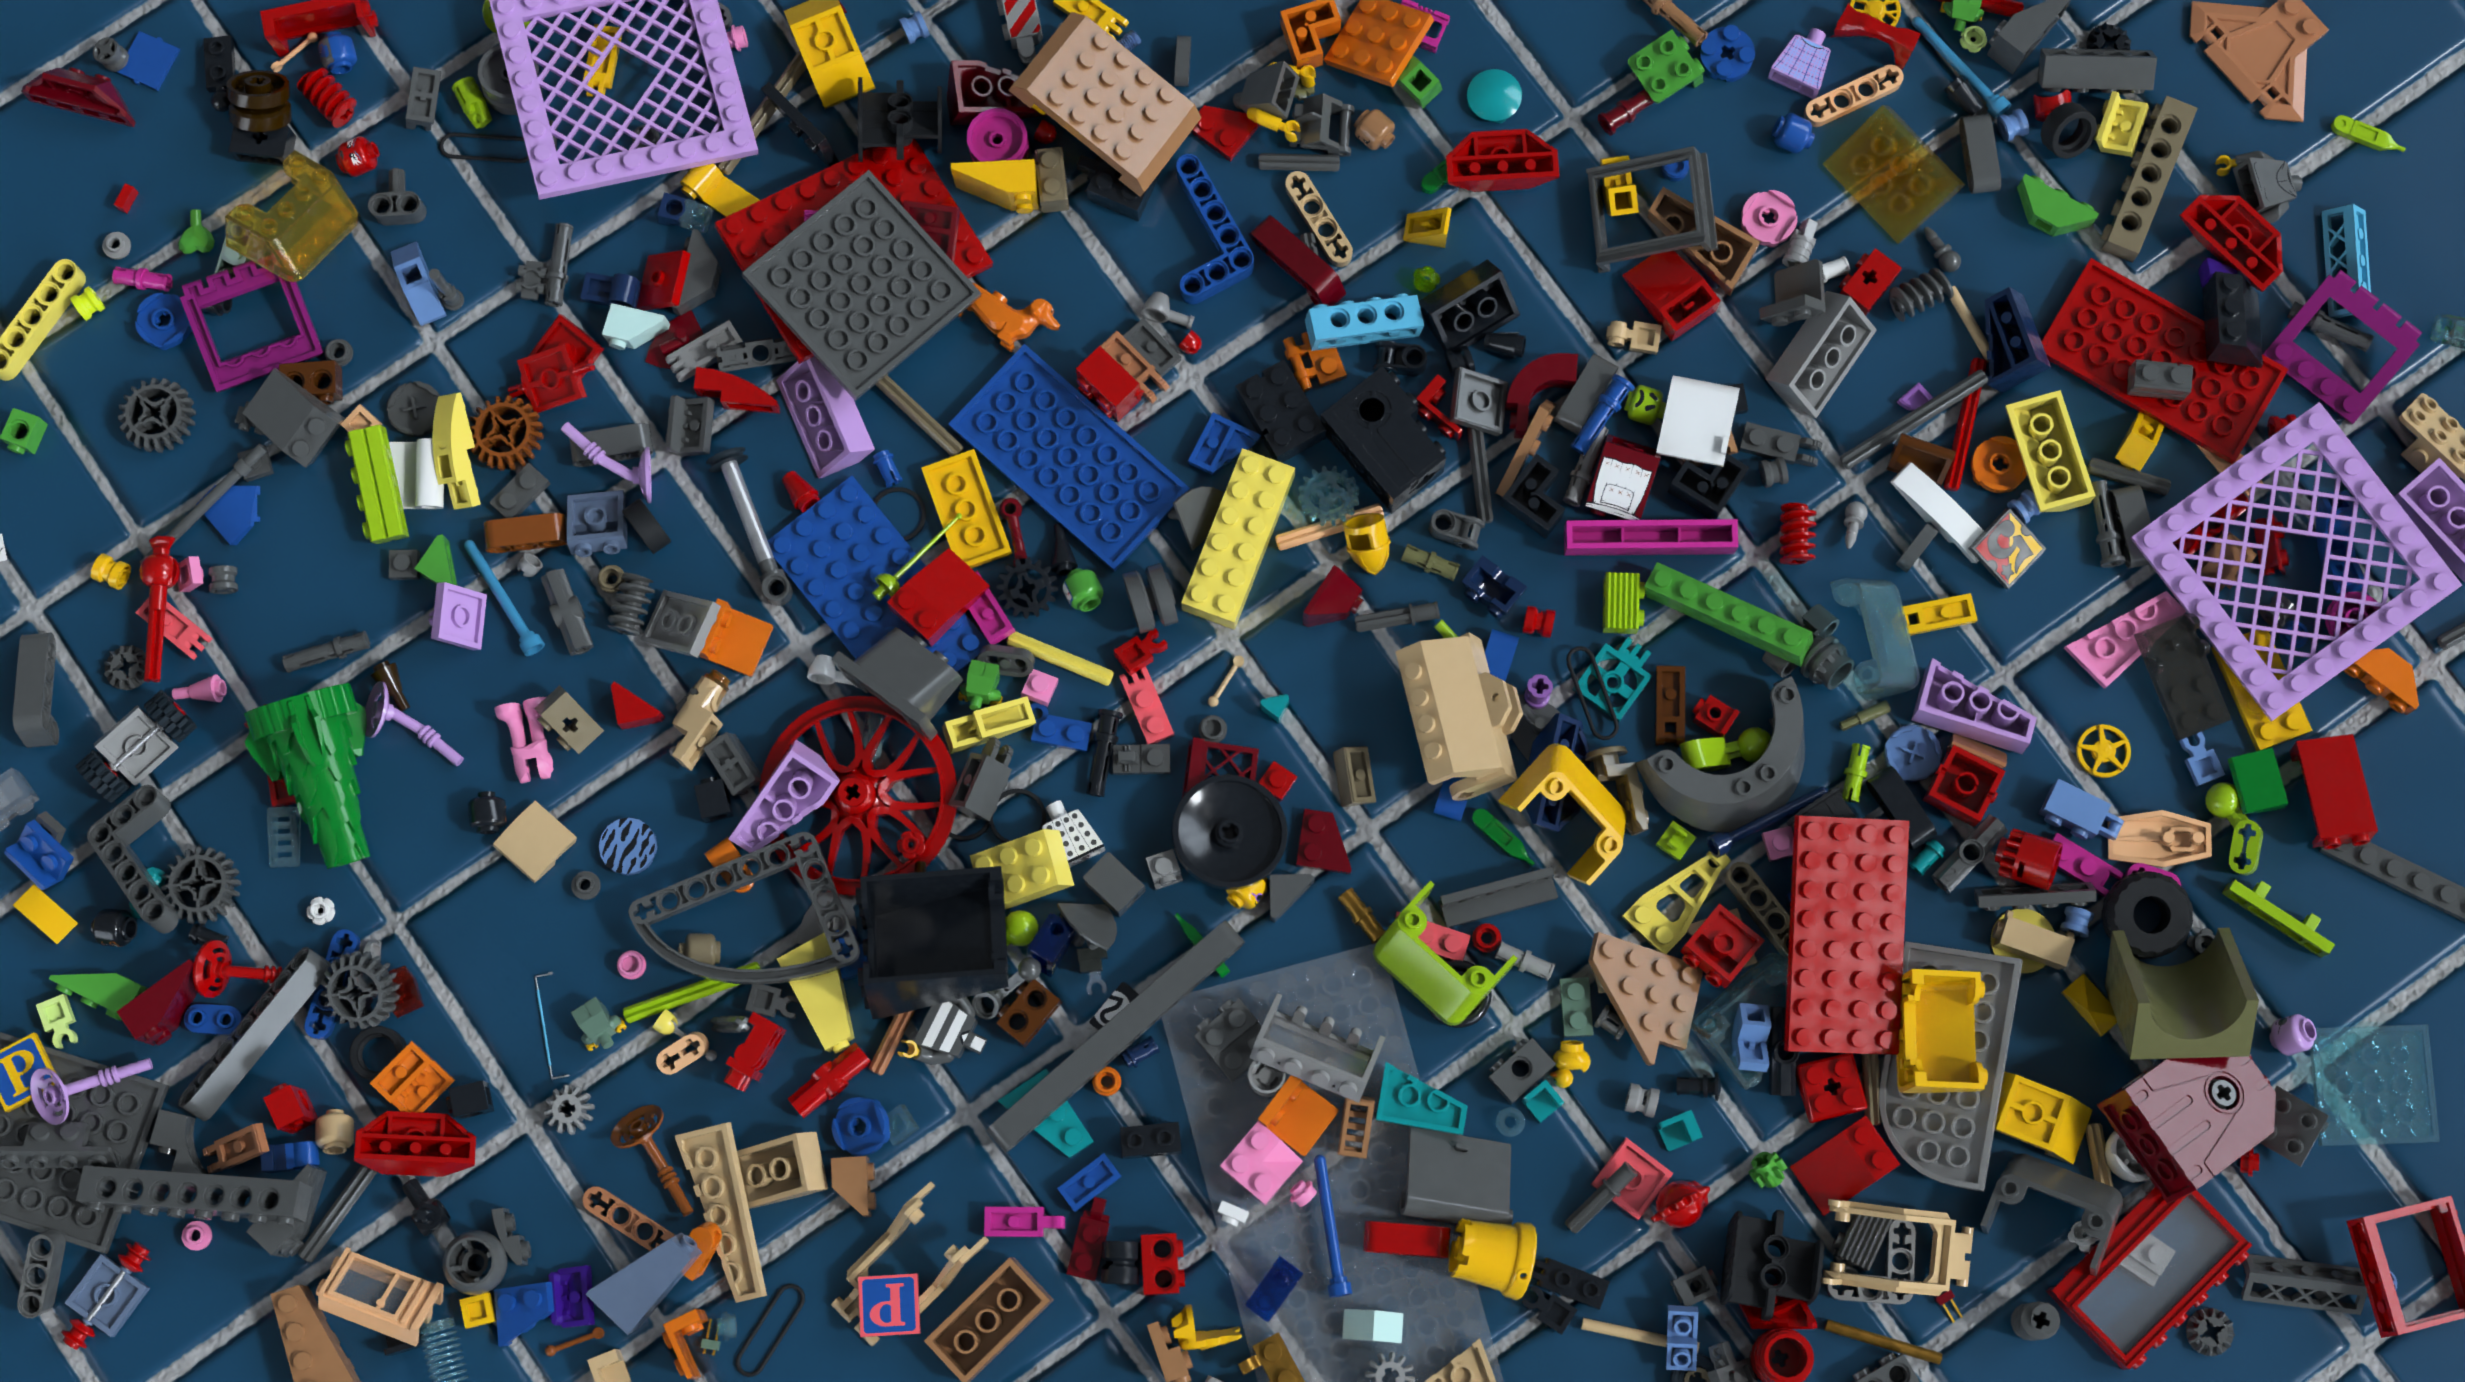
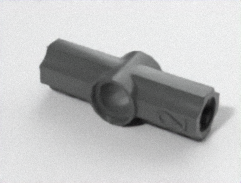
M564 569L549 571L541 577V580L551 603L549 608L555 624L561 630L571 656L586 653L594 645L584 622L586 617L580 601L574 595Z
M1989 814L1930 876L1934 883L1941 890L1950 894L2008 832L2005 825L1998 818ZM1966 847L1973 849L1976 855L1975 860L1966 859L1963 855V849Z

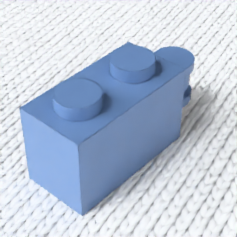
M2061 779L2056 780L2052 784L2039 811V814L2045 817L2044 821L2056 827L2062 825L2070 829V833L2073 836L2082 840L2092 839L2097 834L2111 840H2116L2124 823L2121 818L2108 812L2111 807L2110 803ZM2104 820L2110 822L2108 829L2102 827Z

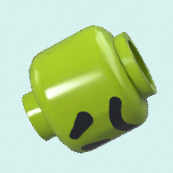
M1638 385L1633 392H1629L1624 410L1628 411L1629 419L1646 425H1652L1657 418H1663L1667 403L1662 402L1663 393L1660 390Z

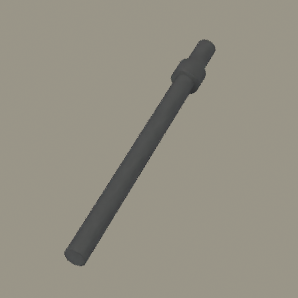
M259 443L245 458L241 457L233 465L234 469L166 535L175 538L173 544L242 476L246 477L254 469L253 465L267 452L263 445ZM153 549L145 557L152 555Z

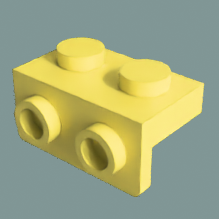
M2112 91L2110 99L2104 103L2102 112L2104 117L2101 124L2097 125L2094 137L2100 152L2133 157L2149 111L2148 103L2121 99L2119 92Z

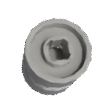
M1254 1060L1248 1071L1249 1085L1256 1094L1262 1097L1275 1096L1286 1081V1073Z

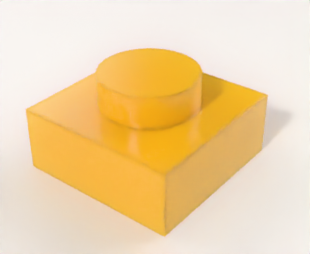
M488 1292L459 1300L465 1329L496 1322L491 1293Z

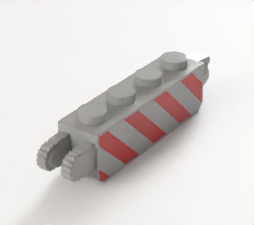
M996 0L999 16L1005 15L1007 24L1002 25L1005 41H1011L1012 50L1018 49L1021 63L1028 66L1036 57L1034 45L1039 44L1043 39L1036 0Z

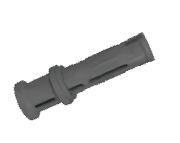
M2107 481L2092 482L2096 495L2092 501L2099 532L2095 540L2096 544L2100 545L2102 556L2100 566L2109 568L2126 563V557L2122 556L2120 546L2122 536L2115 528ZM2101 499L2103 501L2106 519L2103 518L2102 507L2100 502ZM2109 546L2112 548V555L2110 554Z

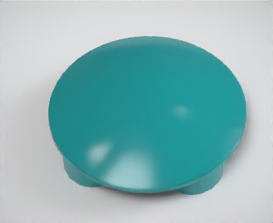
M1490 69L1479 73L1472 79L1467 90L1468 107L1478 117L1495 123H1503L1514 115L1519 109L1522 100V90L1518 81L1508 72L1499 69Z

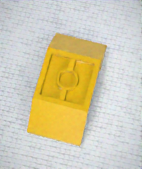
M809 0L784 10L791 31L825 109L858 96V77H862L863 92L875 89L839 0Z
M2004 1072L1995 1131L2045 1150L2044 1154L2073 1165L2093 1110L2072 1096L2019 1075Z

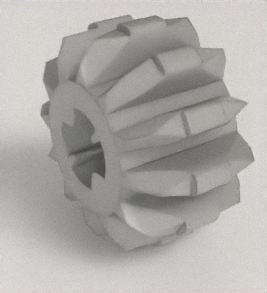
M564 1085L563 1094L557 1089L553 1090V1094L556 1097L555 1101L549 1098L545 1101L552 1106V1109L544 1110V1115L553 1116L548 1121V1125L553 1127L558 1124V1133L562 1134L567 1128L568 1133L574 1135L576 1126L582 1131L586 1129L585 1124L582 1122L584 1119L588 1121L593 1120V1117L586 1113L595 1109V1105L585 1104L590 1100L591 1095L589 1093L581 1095L582 1088L576 1086L572 1091L569 1085ZM568 1103L575 1107V1112H570L571 1116L564 1113V1108H568Z
M1394 1351L1389 1353V1362H1386L1382 1353L1377 1355L1381 1362L1380 1366L1370 1360L1368 1364L1376 1369V1372L1368 1371L1364 1375L1368 1378L1375 1377L1374 1382H1383L1384 1370L1391 1368V1372L1395 1370L1398 1373V1377L1394 1379L1395 1382H1415V1377L1405 1376V1372L1414 1369L1413 1365L1402 1368L1401 1365L1406 1360V1356L1402 1355L1396 1363L1394 1362Z

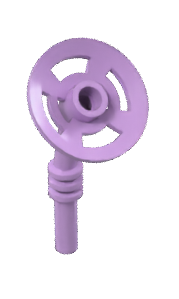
M569 422L562 426L561 431L584 451L583 454L588 456L589 460H593V464H599L620 477L633 481V484H639L647 503H651L652 481L649 447H645L639 466L633 467V470L606 456V452L604 450L601 451L602 448L600 446H597L595 442L591 443Z
M379 681L374 685L365 709L367 737L374 738L383 727L385 720L390 721L393 719L418 734L417 738L419 740H422L429 748H435L455 766H459L464 758L440 738L441 735L436 733L434 729H431V726L421 724L397 708H394L393 704H389V693L385 682Z
M147 1058L118 1068L112 1066L111 1070L110 1068H105V1072L99 1070L96 1075L65 1085L54 1071L49 1068H40L31 1077L30 1090L32 1100L38 1113L46 1122L58 1125L63 1123L68 1116L69 1095L100 1085L106 1087L108 1083L113 1085L114 1081L119 1083L122 1078L153 1069L151 1059ZM46 1074L52 1076L47 1079L43 1078ZM63 1110L62 1115L59 1116L55 1114V1112Z

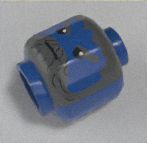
M332 31L327 33L325 38L318 44L321 64L328 71H331L332 74L348 73L357 62L354 42L350 36L344 35L339 31Z

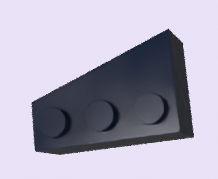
M2008 287L1985 300L1986 334L1989 339L1987 360H1989L1990 371L1987 383L1988 386L2003 393L2051 368L2024 295Z

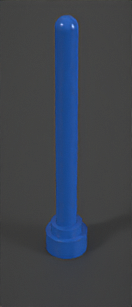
M1317 1155L1314 1158V1165L1332 1278L1329 1279L1330 1285H1327L1329 1298L1347 1296L1353 1293L1351 1282H1348L1347 1276L1343 1274L1326 1159L1323 1155Z

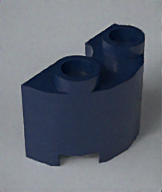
M1483 555L1462 580L1463 585L1467 589L1464 595L1476 604L1479 601L1487 607L1486 610L1497 619H1500L1502 615H1506L1527 589L1526 585L1513 576L1505 574L1496 564Z

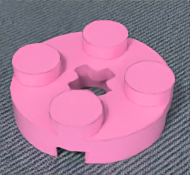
M1777 190L1753 194L1746 201L1741 213L1742 230L1760 241V245L1776 247L1780 243L1785 242L1792 235L1797 225L1793 201L1786 194ZM1771 212L1774 214L1773 219L1776 222L1765 223L1762 214L1768 215Z

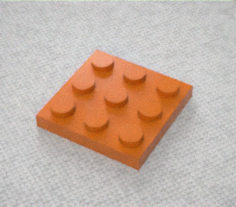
M1360 0L1326 54L1324 61L1331 67L1394 87L1434 22V19L1429 13L1390 0Z

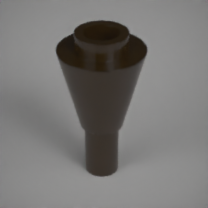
M387 660L373 667L374 673L370 676L376 683L379 681L386 683L389 696L393 698L397 708L402 712L409 709L410 705L402 693L403 689L396 662L390 664Z

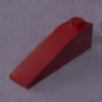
M952 60L950 62L947 91L950 125H970L972 120L981 112L992 108L1009 110L1020 119L1047 116L1048 114L1042 115L1032 107L1029 108L1008 91L1019 78V75L1012 74L1011 70L1005 68L999 70L987 66V63L979 60Z

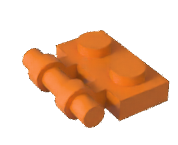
M1307 332L1301 334L1303 345L1296 346L1293 337L1283 340L1286 348L1284 351L1288 361H1291L1295 371L1293 375L1303 392L1313 388L1310 379L1316 377L1320 387L1347 378L1337 348L1311 351ZM1308 355L1312 367L1305 368L1301 357Z

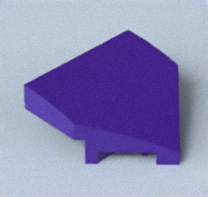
M591 1265L561 1268L557 1272H551L548 1275L549 1279L547 1281L552 1282L554 1312L548 1316L552 1320L551 1323L553 1325H560L563 1328L595 1325L594 1302L585 1295L593 1288Z

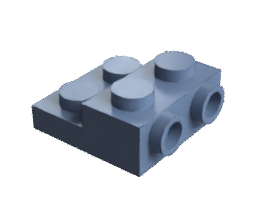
M624 490L567 496V543L571 554H576L579 557H589L592 552L604 551L607 554L613 555L619 553L620 549H627L628 526L625 515L622 513V510L626 508Z

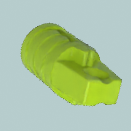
M474 77L462 78L452 85V91L455 93L463 112L476 129L486 127L492 121V117L486 100L479 90Z

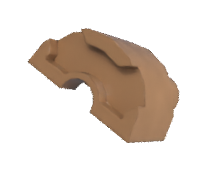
M2223 531L2218 538L2222 539ZM2228 531V540L2241 541ZM2214 542L2204 556L2219 558L2221 543ZM2226 544L2224 559L2240 561L2242 546ZM2247 547L2245 562L2251 563L2257 554L2253 552L2252 548ZM2203 561L2200 576L2216 578L2218 563ZM2223 564L2221 579L2237 581L2239 566ZM2203 581L2212 589H2215V583ZM2220 584L2219 592H2220L2225 586H2226L2227 588H2229V589H2231L2233 586H2232V585Z

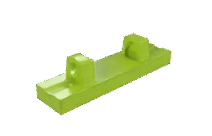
M2233 880L2224 888L2223 895L2320 958L2330 954L2335 946L2334 943L2315 932L2321 921L2319 917L2311 913L2301 923L2266 900L2265 897L2271 886L2265 882L2260 881L2251 890L2237 880Z

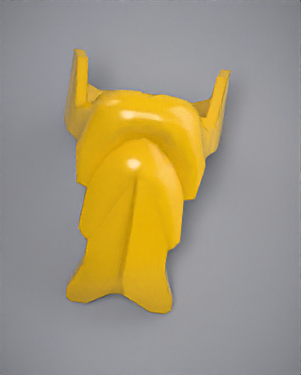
M1191 1304L1185 1305L1179 1314L1171 1318L1172 1327H1177L1173 1330L1174 1338H1178V1345L1183 1350H1206L1242 1338V1334L1239 1333L1240 1327L1195 1331Z

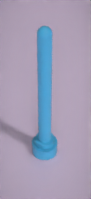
M1914 17L1912 19V25L1965 80L1968 78L1973 89L1986 101L1987 112L1995 120L2010 108L2011 103L2004 96L1995 95L1921 17Z
M465 541V550L519 634V647L524 655L532 656L545 646L540 635L528 629L474 541Z

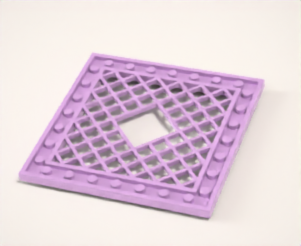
M489 0L539 200L758 154V147L718 0H682L684 4L678 12L666 6L669 0H662V2L657 0H639L634 8L624 3L634 0ZM645 1L658 7L651 17L639 11ZM612 5L607 13L598 9L599 7ZM689 5L693 20L683 15ZM619 6L630 12L624 23L612 17ZM586 10L580 19L570 14ZM662 10L674 16L668 27L656 21ZM591 12L603 17L597 28L585 22ZM635 15L647 22L641 32L629 26ZM558 16L553 24L543 19ZM564 17L576 23L570 33L558 28ZM678 20L691 26L685 36L672 30ZM531 21L525 29L524 22ZM608 21L620 27L614 37L602 32ZM537 22L549 29L542 39L530 33ZM652 25L664 31L658 41L645 35ZM581 26L593 32L586 43L574 37ZM695 29L700 45L689 39ZM625 30L637 37L630 47L619 41ZM553 32L566 38L559 48L547 42ZM669 34L680 40L674 51L662 44ZM597 36L610 42L603 52L591 46ZM528 38L538 43L532 54ZM641 40L654 46L647 56L635 50ZM570 41L582 47L576 58L564 52ZM685 44L697 50L691 60L679 54ZM614 45L660 70L633 110L587 85ZM543 47L555 53L549 63L536 57ZM658 49L670 55L664 66L652 60ZM587 50L599 57L593 67L580 61ZM702 53L707 69L696 64ZM560 56L572 62L565 73L553 66ZM675 58L687 64L681 75L669 69ZM534 62L544 67L539 77H537ZM577 65L589 72L582 82L570 76ZM691 68L704 74L698 84L685 78ZM549 71L562 77L555 88L543 82ZM665 73L677 80L670 90L658 84ZM708 77L713 93L702 88ZM566 80L578 86L572 97L559 91ZM681 83L694 89L687 99L675 93ZM540 86L551 92L545 102L543 101ZM654 88L666 94L660 105L648 99ZM583 90L595 96L589 106L576 100ZM698 92L710 98L704 109L692 103ZM556 95L567 101L561 112L549 106ZM671 97L683 104L677 114L664 108ZM600 99L612 105L605 116L593 110ZM715 102L719 117L708 112ZM644 103L656 109L650 120L638 114ZM572 105L585 111L578 122L566 116ZM688 107L700 113L694 124L682 118ZM616 109L629 115L623 125L610 119ZM546 111L557 116L551 127ZM660 113L673 119L667 129L654 123ZM589 114L601 120L595 131L582 125ZM705 116L717 123L711 133L698 127ZM633 118L646 124L639 135L627 129ZM562 120L574 126L567 137L555 130ZM677 122L690 128L683 139L671 133ZM606 124L618 130L612 140L600 135ZM650 128L663 134L656 144L644 138ZM579 129L591 136L584 146L572 140ZM694 132L701 134L700 136L691 137ZM623 133L635 139L629 150L616 144ZM553 136L564 141L557 152ZM667 137H669V138H671L672 140H674V141H671V142H666V143H664V141L666 140ZM595 139L608 145L601 156L589 150ZM640 143H642V144H644V145L647 146V147L637 148V146H638ZM568 144L580 150L574 161L561 155ZM613 148L619 151L618 153L609 154ZM585 154L592 157L589 159L581 160Z
M2320 402L2130 538L2270 722L2462 586L2461 582ZM2312 443L2314 447L2317 449V451L2306 450L2304 448H2306ZM2297 454L2296 468L2281 466ZM2303 454L2318 456L2316 471L2300 469ZM2323 458L2335 474L2321 472ZM2274 471L2272 485L2257 483ZM2279 471L2295 473L2293 488L2277 486ZM2300 474L2315 476L2313 491L2298 489ZM2320 477L2336 479L2334 494L2318 492ZM2341 481L2353 497L2339 495ZM2250 488L2249 502L2233 500ZM2255 488L2271 490L2269 505L2253 503ZM2276 491L2292 493L2290 508L2274 506ZM2297 494L2312 496L2310 511L2295 509ZM2317 497L2333 499L2331 514L2315 512ZM2338 500L2354 502L2352 517L2336 515ZM2227 504L2225 519L2210 517ZM2358 504L2370 519L2357 518ZM2232 505L2248 507L2246 522L2230 520ZM2252 508L2268 510L2266 525L2250 523ZM2273 511L2289 513L2287 528L2271 526ZM2294 514L2309 516L2307 531L2292 529ZM2314 516L2330 519L2328 534L2312 532ZM2335 519L2351 522L2349 537L2333 535ZM2204 521L2202 536L2187 534V532ZM2209 521L2224 524L2222 539L2206 536ZM2356 523L2371 525L2369 540L2354 538ZM2229 524L2245 527L2243 542L2227 539ZM2376 526L2388 542L2374 541ZM2250 527L2265 529L2263 545L2248 543ZM2270 530L2327 538L2319 593L2262 585ZM2180 538L2178 550L2173 544V542ZM2185 538L2201 540L2199 555L2183 553ZM2332 539L2348 542L2346 557L2330 554ZM2206 541L2221 543L2219 558L2203 556ZM2353 542L2368 544L2366 560L2351 558ZM2226 544L2242 546L2240 561L2224 559ZM2374 545L2389 547L2387 563L2372 561ZM2247 547L2262 549L2260 564L2245 562ZM2394 550L2406 565L2392 564ZM2185 558L2198 560L2196 573ZM2329 559L2345 561L2343 577L2327 574ZM2203 561L2218 563L2216 578L2200 576ZM2350 562L2366 564L2363 580L2348 577ZM2223 564L2239 566L2237 581L2221 579ZM2371 565L2386 567L2384 583L2369 581ZM2244 567L2259 569L2257 584L2242 582ZM2392 568L2407 570L2405 586L2389 583ZM2413 573L2418 581L2410 586ZM2326 579L2342 581L2340 597L2324 594ZM2202 581L2215 583L2214 596ZM2347 582L2363 584L2361 599L2345 597ZM2220 584L2236 586L2234 601L2218 599ZM2368 585L2383 587L2381 603L2366 601ZM2241 587L2256 589L2254 604L2239 602ZM2389 588L2404 590L2387 602ZM2261 590L2277 592L2275 607L2259 605ZM2282 593L2298 595L2296 610L2280 608ZM2303 596L2318 598L2316 613L2301 611ZM2323 599L2339 601L2337 616L2321 614ZM2344 602L2360 604L2358 620L2342 617ZM2220 604L2233 606L2231 618ZM2365 605L2380 607L2363 620ZM2238 607L2253 609L2251 624L2236 622ZM2258 610L2274 612L2272 627L2256 625ZM2279 613L2295 615L2293 630L2277 628ZM2300 616L2315 618L2313 633L2298 631ZM2320 619L2336 621L2334 636L2318 634ZM2341 622L2357 624L2339 637ZM2238 627L2250 629L2249 642ZM2255 630L2271 632L2269 647L2253 645ZM2276 633L2292 635L2290 650L2274 648ZM2297 636L2312 638L2310 653L2295 651ZM2317 639L2333 641L2316 653ZM2255 650L2268 652L2267 664L2264 663ZM2273 653L2289 655L2287 670L2271 668ZM2294 656L2309 658L2292 670ZM2273 673L2283 674L2285 676L2282 677L2280 680H2277Z

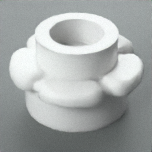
M316 897L310 902L311 905L307 907V917L312 919V922L316 925H323L334 918V903L329 898ZM320 908H323L322 913L318 912Z

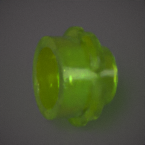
M1424 266L1422 269L1418 268L1413 274L1414 286L1420 292L1429 293L1436 289L1437 284L1440 283V276L1432 267Z

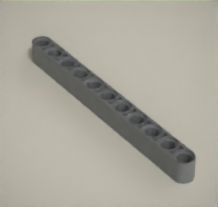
M1226 920L1219 924L991 1124L986 1130L1005 1153L1010 1151L1245 944V941Z

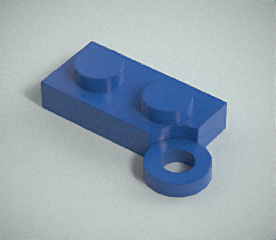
M1038 703L1031 704L1032 711L1039 709L1043 712L1041 718L1035 719L1036 724L1033 727L1031 742L1088 752L1093 723L1049 715L1046 706Z

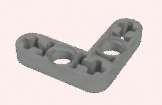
M1893 1220L1886 1236L1885 1276L1875 1277L1892 1279V1273L1896 1275L1908 1274V1280L1914 1281L1916 1231L1911 1221ZM1900 1223L1903 1224L1904 1229L1909 1231L1908 1235L1903 1236L1902 1245L1909 1244V1250L1905 1248H1892L1893 1244H1899V1235L1894 1234V1229L1898 1228ZM1896 1253H1903L1908 1258V1265L1903 1270L1896 1269L1892 1263L1893 1256ZM1826 1284L1828 1295L1840 1301L1900 1305L1909 1302L1913 1297V1294L1906 1293L1901 1295L1899 1300L1895 1293L1877 1290V1294L1869 1298L1862 1293L1861 1287H1855L1857 1297H1852L1854 1290H1844L1841 1295H1838V1291L1833 1289L1832 1285Z

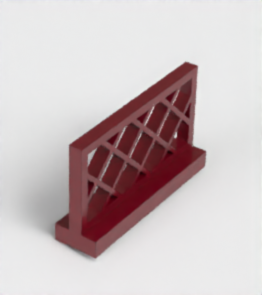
M1195 737L1189 741L1182 798L1191 788L1208 778L1211 774L1214 777L1219 776L1216 771L1227 762L1238 776L1245 777L1244 775L1249 772V779L1255 781L1259 749L1204 741L1205 739ZM1208 749L1219 750L1226 760L1213 768L1207 760ZM1226 751L1235 753L1229 756ZM1239 753L1251 755L1250 767L1243 772L1240 771L1232 760ZM1205 767H1207V768L1209 769V771H1210V772L1207 773L1206 775H1205Z

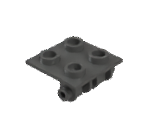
M2276 1086L2274 1132L2260 1143L2302 1167L2320 1132L2324 1133L2327 1130L2329 1115L2283 1088Z

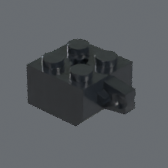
M1081 155L1077 163V170L1088 175L1087 179L1090 183L1086 190L1090 201L1139 222L1161 171L1140 197L1124 183H1119V178L1122 174L1101 157L1097 156L1096 159Z

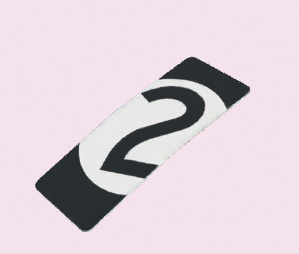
M1122 982L1089 1023L1097 1030H1100L1139 994L1125 982Z

